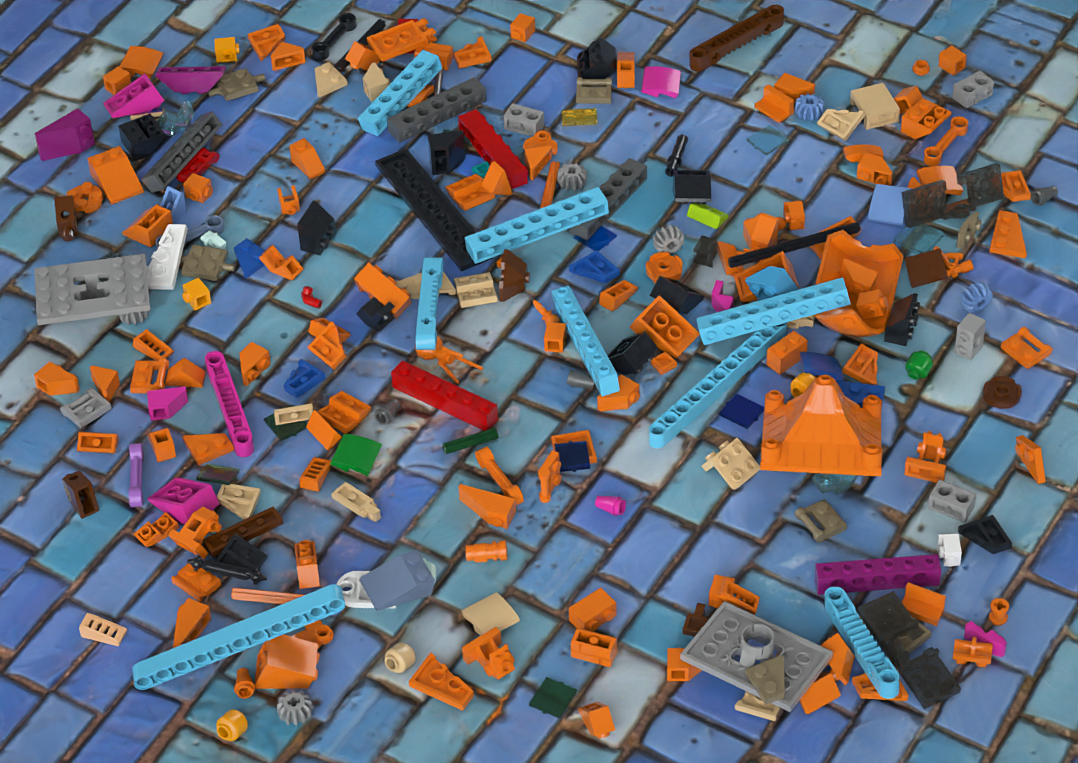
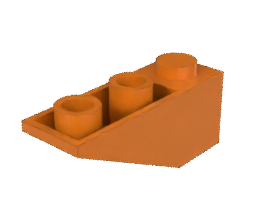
M617 52V88H635L634 52Z
M300 541L295 544L299 588L319 587L315 541Z

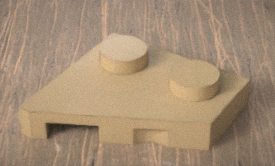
M222 483L217 499L219 504L245 520L252 517L260 498L261 490L260 488Z

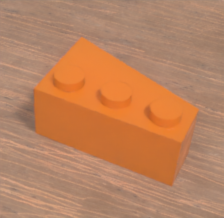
M368 263L354 277L358 290L361 292L365 291L370 299L375 297L382 306L391 302L395 306L391 314L397 319L412 303L410 300L411 295L404 288L400 290L396 286V281L390 276L385 277L382 274L383 270L376 264L373 266Z

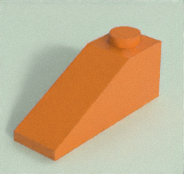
M463 484L458 486L460 501L488 524L508 529L516 513V500L514 498Z
M190 598L180 605L177 612L173 648L199 637L212 619L208 605Z

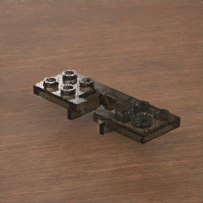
M994 163L956 175L957 184H966L968 198L946 205L945 190L947 188L946 181L944 180L901 192L906 227L912 228L940 218L944 220L966 218L972 211L976 210V207L1004 199L1000 164Z
M894 591L858 607V613L923 709L960 693V686L938 656L940 652L938 648L930 647L924 650L922 655L912 660L909 659L908 652L905 651L902 642L897 636L907 632L911 640H914L921 636L922 631L918 627L920 623L918 619L914 620Z

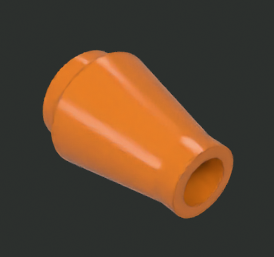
M240 668L237 670L234 692L238 697L246 699L253 695L255 686L249 675V670Z

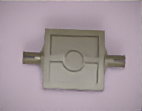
M247 68L223 74L215 83L217 88L209 90L208 95L210 97L221 95L226 101L258 92V85L256 83L265 81L264 74L252 76Z
M192 245L189 254L186 257L181 256L180 263L184 264L181 270L182 276L199 277L200 279L217 281L219 275L224 270L235 272L236 265L225 262L228 257V250L200 245Z

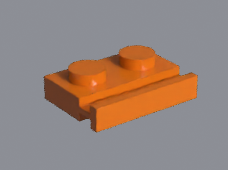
M188 563L178 571L176 576H172L171 580L173 584L201 603L205 596L208 597L221 586V580L202 568L198 569L197 572L193 571L194 568Z

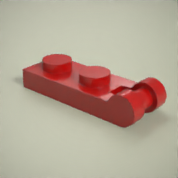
M201 148L177 174L176 179L184 183L192 173L201 176L213 163L219 160V153L209 152V149Z

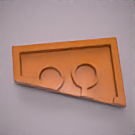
M999 210L990 245V253L1026 258L1027 252L1017 213Z
M431 652L409 680V687L462 711L474 697V691L458 676H454L445 664H441L436 660V656Z

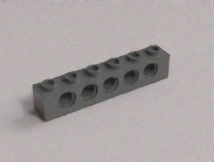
M473 77L387 118L388 132L401 143L486 102V88Z
M213 111L200 115L141 179L151 193L165 189L223 125Z
M631 158L622 163L619 169L611 174L609 179L600 186V190L608 200L609 213L569 228V233L589 241L647 180V165Z

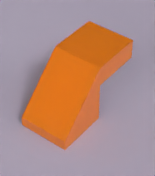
M274 245L269 246L259 257L270 272L291 281L304 269L293 255L284 258Z

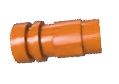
M506 540L499 541V543L492 541V543L466 545L467 561L481 563L488 562L491 559L494 561H498V559L500 561L508 560Z

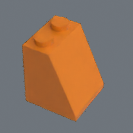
M284 634L264 642L257 654L255 688L308 689L312 681L315 682L318 676V669H316L320 653L317 652L318 643Z

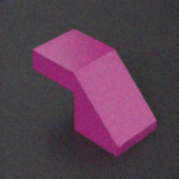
M716 280L712 291V307L716 312L733 308L734 297L723 295L724 281Z

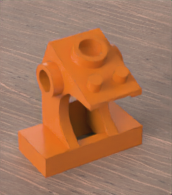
M931 431L924 432L923 442H919L917 453L920 454L919 458L907 456L904 475L936 483L939 480H945L946 465L939 464L941 459H945L947 448L944 447L942 434L937 433V435H934ZM924 459L933 460L934 462L925 461Z
M201 507L192 513L180 532L172 529L168 536L178 546L195 555H201V558L205 559L209 553L202 547L204 537L209 532H220L223 527L219 524V516L215 511Z
M497 627L462 647L465 663L469 665L477 660L489 677L493 676L499 680L515 670L513 664L515 660L509 652L508 645L505 644L500 649L498 648L502 644L501 632Z

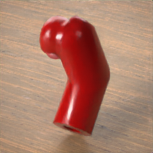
M303 287L301 292L303 302L306 305L320 309L322 300L314 298L312 287Z

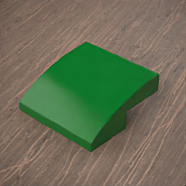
M344 434L330 464L345 472H348L350 468L368 476L382 444L365 437Z

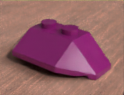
M160 67L155 74L159 80L174 92H181V94H188L190 92L204 94L221 78L227 67Z

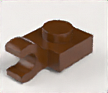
M697 603L694 614H687L682 629L684 635L695 637L708 621V617H704L706 604Z

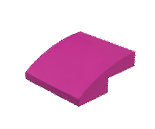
M645 67L641 92L654 97H658L659 93L676 98L679 94L681 71L667 67Z

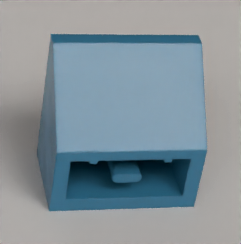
M769 266L745 279V282L750 287L749 290L755 294L758 301L799 290L783 268Z

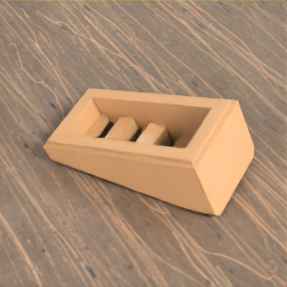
M90 613L85 615L79 627L81 637L115 646L120 645L127 632V628Z

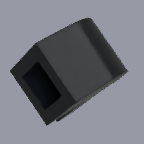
M373 297L356 314L367 326L375 331H380L394 320L391 311L395 306L391 302L382 306Z

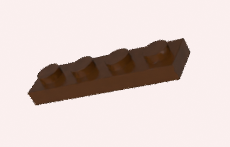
M271 507L203 539V545L213 558L223 551L234 534L245 541H249L283 525V519L276 509Z

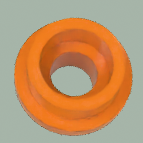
M918 60L913 65L912 70L915 74L923 76L929 73L930 66L927 61Z

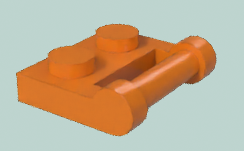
M1025 326L1018 333L1001 343V349L1027 369L1048 357L1053 351L1050 345H1045L1037 339ZM1023 339L1028 340V341H1029L1030 343H1032L1035 347H1037L1040 351L1037 352V351H1036L1035 349H1033L1030 345H1028L1025 341H1023Z
M161 358L159 361L136 360L130 385L131 393L147 394V391L165 389L164 379L166 370L169 368V360ZM154 370H158L157 380L152 384Z
M553 450L538 471V478L541 484L539 500L542 503H548L551 500V492L555 486L560 484L562 475H560L561 462L559 461V452Z

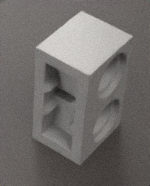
M978 71L954 84L952 98L967 109L993 95L994 81L983 72Z
M513 103L503 116L505 130L533 137L536 132L541 131L545 125L543 111Z
M939 480L929 496L928 509L965 523L975 507L976 493Z

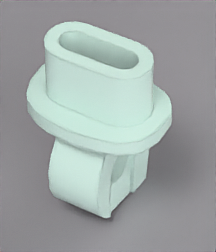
M208 231L201 236V241L204 242L206 247L226 249V242L220 237L219 233Z

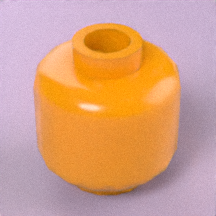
M800 373L790 384L791 394L794 397L803 394L816 377L810 373Z
M234 709L227 711L217 720V733L224 740L235 741L247 731L248 723L245 715Z

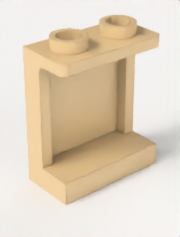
M884 83L851 90L850 103L852 106L857 105L859 110L864 111V127L866 130L899 122L900 108Z

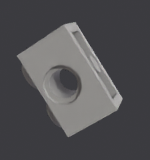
M968 313L957 326L956 354L969 360L975 357L983 347L986 320Z

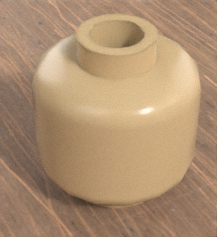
M403 642L397 643L385 653V665L390 671L395 673L404 672L414 665L416 660L413 648Z

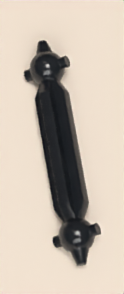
M201 555L187 560V563L192 565L193 571L196 572L202 568L206 572L241 580L251 579L254 585L267 580V577L262 575L261 569L258 568L252 572L248 568L213 560L203 561Z

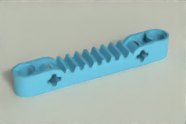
M424 257L416 327V350H436V313L439 289L442 286L443 257Z
M840 587L828 588L824 594L825 610L855 655V658L879 695L886 699L897 697L900 691L899 673L889 658L884 655V652H881V648L877 646V641H874L873 635L870 636V631L867 630L865 624L863 625V620L859 618V614L856 612L846 592Z

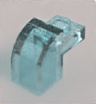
M185 100L178 113L167 109L163 111L157 123L165 135H182L191 126V120L194 116L192 102Z
M819 473L813 475L812 482L822 494L834 491L838 495L850 488L858 475Z

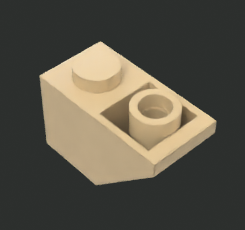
M375 62L370 65L363 77L364 92L370 101H374L391 84L390 80L385 78L382 68H379Z

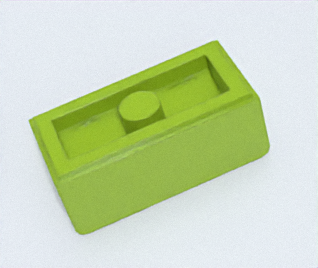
M696 202L690 204L687 212L688 217L714 229H718L729 217L728 214L706 204H697Z

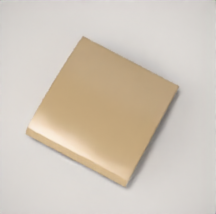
M490 272L454 278L461 308L498 302Z
M497 592L462 610L463 617L474 625L475 632L480 636L494 627L502 631L520 621L516 612Z

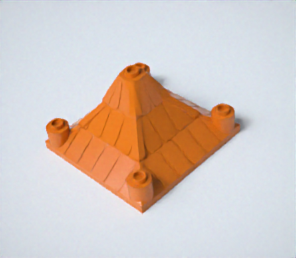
M820 375L815 378L803 394L787 401V404H784V395L780 391H769L765 394L760 470L881 476L883 451L881 448L882 400L876 395H869L863 399L862 408H860V405L844 395L838 383L829 375Z

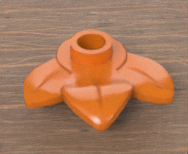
M541 130L536 132L533 137L525 140L523 149L549 145L552 146V155H556L558 145L556 141L551 139V134L548 131Z
M318 620L305 625V630L292 635V637L318 643L319 649L321 645L330 643L334 635L329 626L323 625Z

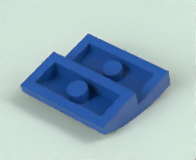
M800 352V361L805 374L829 375L835 381L844 380L838 359L821 353Z

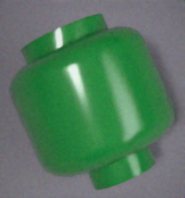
M922 350L913 352L905 364L908 376L914 380L926 378L933 367L931 355Z

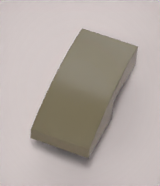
M979 212L971 214L962 224L958 233L957 248L964 249L965 243L970 241V237L975 238L976 231H980L982 220H978Z

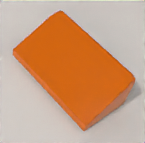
M717 241V252L726 275L743 271L742 265L730 268L728 264L730 257L738 255L736 254L735 245Z
M325 318L311 320L308 332L317 337L330 321ZM337 326L341 341L343 343L351 336V334L343 328Z
M316 410L313 411L306 428L329 451L342 436Z
M79 432L77 451L115 454L119 436L108 433Z

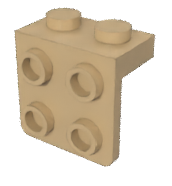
M738 438L730 443L728 440L718 447L720 451L718 453H715V451L705 457L707 461L701 465L706 472L715 467L733 490L740 487L760 470V465Z

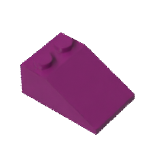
M78 108L35 132L39 156L42 161L78 154L95 145L90 118Z

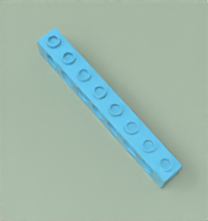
M596 187L465 237L467 252L474 263L477 264L503 254L504 249L511 251L609 213L608 200L600 188Z
M842 277L696 319L703 345H707L851 304Z
M569 285L552 290L554 308L562 323L566 324V331L601 396L620 391L617 373Z

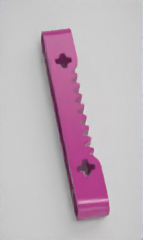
M211 351L205 356L207 374L223 414L234 451L239 457L251 456L254 452L252 433L225 358L221 352Z

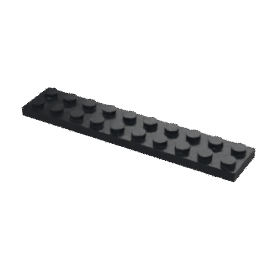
M407 148L375 161L378 170L461 272L490 260L487 259L477 264L474 263L467 252L465 237L475 234V230Z

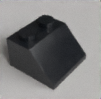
M316 201L311 202L297 223L300 250L321 255L337 232L334 218Z
M663 276L658 277L650 293V296L655 299L660 295L678 313L688 314L705 298V296L681 282Z
M644 331L624 338L607 356L616 371L624 375L637 374L644 368L643 365L654 358L653 354L658 348Z

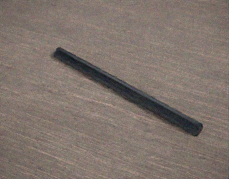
M855 222L733 256L728 259V264L730 268L770 258L782 251L787 253L826 242L829 234L844 230L849 235L855 234L860 231L859 223Z

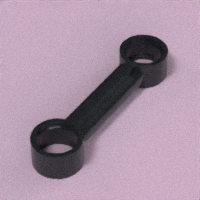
M342 14L339 17V25L323 42H317L312 45V56L315 60H326L329 57V49L346 31H352L356 28V17L354 14Z

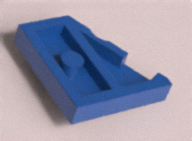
M247 238L234 247L235 256L246 279L265 266L259 259L265 250Z
M597 250L569 265V272L602 283H607L620 275V270Z
M303 359L298 361L299 367L291 372L290 378L284 383L285 391L295 398L300 397L326 379L324 372Z

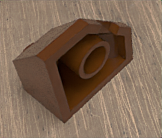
M504 249L501 261L500 302H504L525 291L526 283L530 282V272H527V264L508 249Z

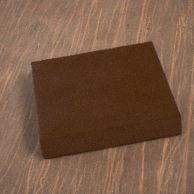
M940 248L904 258L912 288L948 279Z

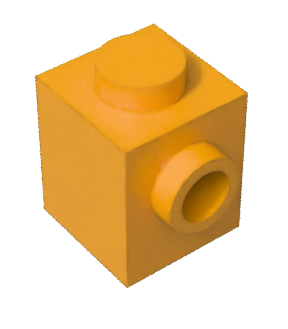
M235 37L214 39L217 63L237 61V54H240L239 43L236 44Z
M199 277L182 285L184 292L182 293L185 303H189L195 311L211 304L209 289Z

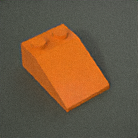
M120 146L87 158L91 176L111 205L144 193L127 155Z
M783 251L734 275L741 302L758 299L749 290L750 287L745 282V279L769 266L785 269L799 289L793 265Z
M660 295L629 327L636 334L645 331L657 348L664 352L666 351L675 358H678L700 335Z

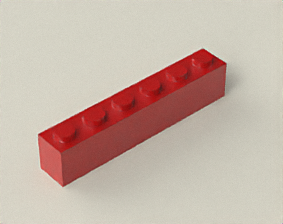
M475 109L458 116L459 130H463L464 136L468 138L470 144L484 161H487L490 165L495 161L505 170L511 190L528 183L527 175H529L527 167L520 162L517 155L513 154L510 146L503 142L501 135L495 132L493 126L489 125L483 114L481 115Z
M402 360L391 372L394 389L483 431L491 429L498 421L497 404Z

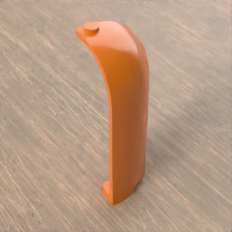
M844 230L829 234L815 285L842 278L840 268L843 259L846 258L878 272L872 291L880 289L883 295L887 297L888 307H886L884 316L863 319L856 306L859 296L851 293L846 286L851 305L818 313L814 316L827 328L847 336L870 337L884 332L892 310L904 257L894 243L866 247L861 245V241L852 238Z

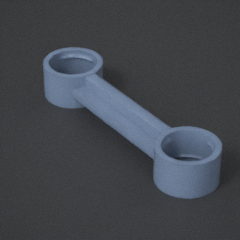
M218 215L209 216L205 220V224L187 231L185 242L200 237L208 231L221 234L224 231L223 218ZM163 235L159 236L155 241L157 249L159 247V241Z

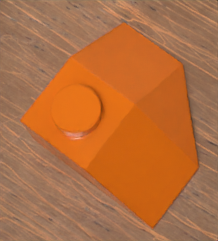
M759 213L756 217L748 218L743 222V236L749 249L758 250L777 244L778 218L765 213Z

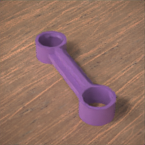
M135 443L129 445L131 461L129 503L130 507H142V462H144L142 443Z

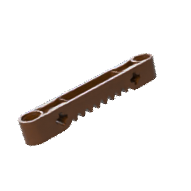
M771 5L692 48L689 52L690 69L697 72L703 71L716 64L722 57H725L726 53L730 54L731 50L735 51L736 47L740 49L741 45L745 46L747 42L751 43V40H756L757 36L761 37L762 34L768 35L781 28L784 24V8L780 5Z

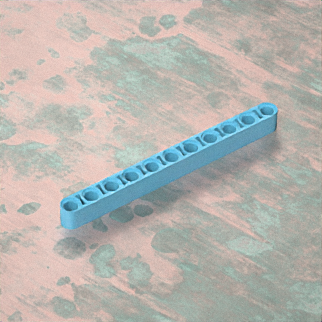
M787 322L757 330L654 421L649 427L650 446L658 449L664 447L767 355V349L787 335Z
M337 584L326 586L140 661L132 667L134 686L139 690L149 689L338 613L345 608L342 587Z

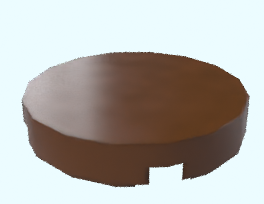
M1005 376L993 377L992 380L987 381L982 392L984 400L989 405L999 409H1008L1016 406L1022 396L1021 386L1017 385L1012 378Z

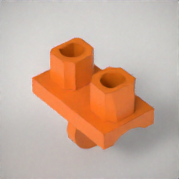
M972 636V641L955 639L953 659L956 660L957 664L964 665L967 661L976 662L975 664L978 667H986L987 664H991L993 644L976 642L977 637Z

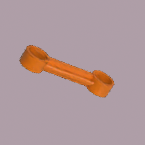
M957 116L951 119L950 129L935 146L927 147L924 150L925 164L937 166L941 163L942 153L957 136H963L967 133L968 120L966 118Z
M486 446L475 451L478 464L482 469L486 468L504 492V496L514 498L516 506L523 503L524 499L521 490L516 484L512 485L495 462L491 450Z

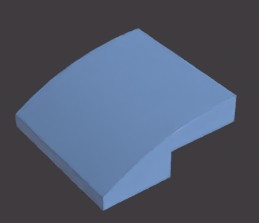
M876 184L870 204L868 221L903 226L908 213L907 206L912 195L911 188Z

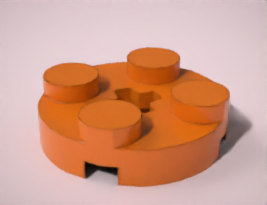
M84 182L82 185L67 192V196L73 195L77 213L79 211L92 213L102 205L103 193L99 187L92 185L91 182Z
M658 252L650 256V260L646 262V274L653 280V283H656L659 276L675 280L681 279L683 263L677 255L674 257L669 255V252Z

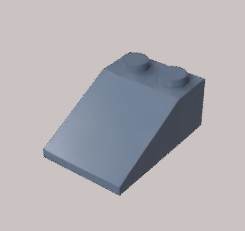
M418 550L398 555L359 579L376 611L431 596L435 584V579Z

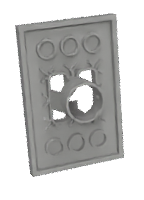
M145 254L34 268L38 325L151 310ZM100 278H109L108 281L99 282ZM85 281V284L74 285L75 282Z
M724 601L680 654V660L761 698L746 676V669L755 666L756 660H761L760 663L778 657L773 656L775 649L781 652L779 656L783 655L785 697L772 702V704L791 712L833 658V652ZM748 639H753L766 646H750L748 644ZM740 655V662L733 660V657Z

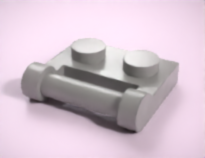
M93 388L88 389L86 394L72 403L60 407L61 413L73 421L80 429L112 409L111 404Z

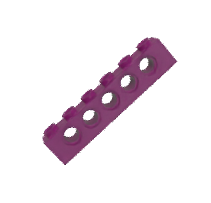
M938 554L815 564L817 595H824L828 588L834 586L842 588L846 593L901 589L906 588L907 583L920 587L940 585L941 566Z

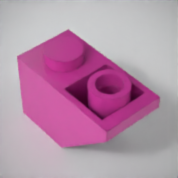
M186 386L147 391L151 421L169 419L188 403Z

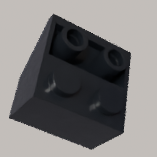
M602 37L593 41L588 48L581 51L577 56L578 77L583 79H606L617 70L615 47Z
M151 114L118 125L121 142L135 161L151 156L165 137V133Z
M463 130L428 135L432 175L451 173L465 160Z
M673 170L672 191L675 202L679 204H688L689 202L706 204L711 202L710 171Z
M913 293L894 303L885 328L884 342L907 346L908 340H912L914 335L913 326H917L919 316L916 315L920 307V302H917L918 294Z

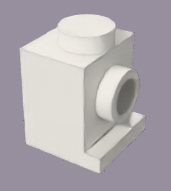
M959 534L938 535L937 551L939 558H943L944 566H960L962 552Z

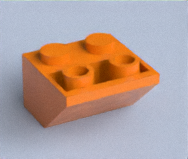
M921 98L902 116L901 132L914 139L928 135L951 115V111Z
M156 204L144 211L122 234L151 248L156 244V239L164 234L168 224H173L171 211Z

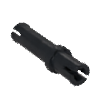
M678 135L672 154L668 158L665 173L670 177H673V170H677L682 163L681 158L688 142L686 135Z

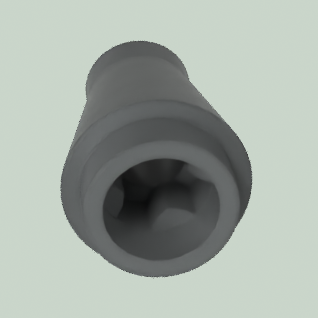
M1055 186L1036 188L1031 193V200L1035 205L1042 206L1057 196L1058 190Z
M575 369L569 371L567 385L593 389L594 381L591 376Z
M392 399L390 402L377 408L375 412L376 421L382 425L391 423L397 410L400 408V403Z

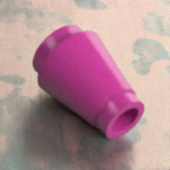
M597 496L595 506L614 516H618L625 512L626 501L622 497Z

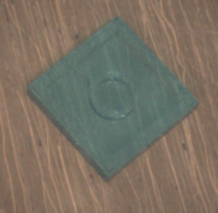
M912 218L893 239V243L915 254H921L931 251L944 237V232Z

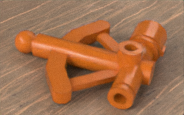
M941 250L948 277L956 278L959 273H967L974 269L971 260L964 261L958 265L959 260L963 259L962 253L950 252L944 254ZM948 259H955V262L951 263Z

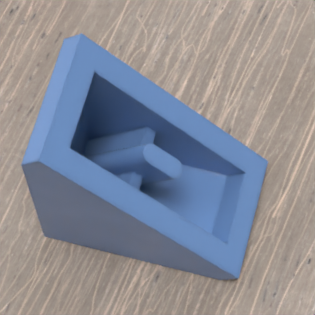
M167 186L160 206L171 211L174 224L187 212L184 193Z

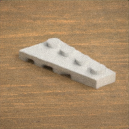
M168 224L159 241V247L156 252L154 251L149 267L147 266L149 289L174 290L188 230L186 224Z

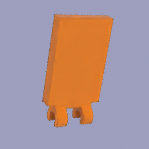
M423 18L418 22L410 20L367 37V43L380 60L384 62L428 45V41L435 42L437 38L433 35L436 34V31L433 28H428L426 25L429 23L426 18Z

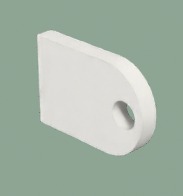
M352 571L346 573L338 580L337 585L341 586L342 589L344 587L352 588L349 591H343L346 606L374 608L359 581L360 577L370 571Z

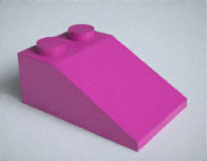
M143 74L105 101L103 105L112 118L151 111L160 107L165 100L147 75Z
M178 477L147 498L151 504L164 513L167 512L175 521L184 525L192 513L201 507L214 510L219 505L211 484Z

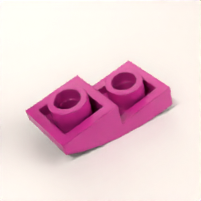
M973 621L965 624L964 638L967 641H972V636L977 637L976 642L993 644L992 655L1005 656L1007 642L1001 635H998L993 630L985 633Z

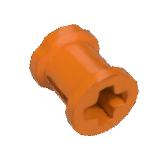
M1002 598L992 600L990 605L992 611L989 614V620L994 625L1000 626L1005 624L1008 619L1006 613L1009 610V603Z

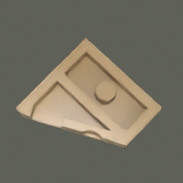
M330 62L315 68L319 98L347 85V79Z
M827 109L818 120L817 125L846 142L864 118L865 113L861 110L859 112H849V110L837 111L835 109Z

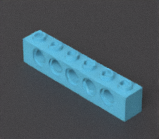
M422 50L358 117L362 130L379 136L388 126L387 118L402 112L440 72L443 67L439 56Z

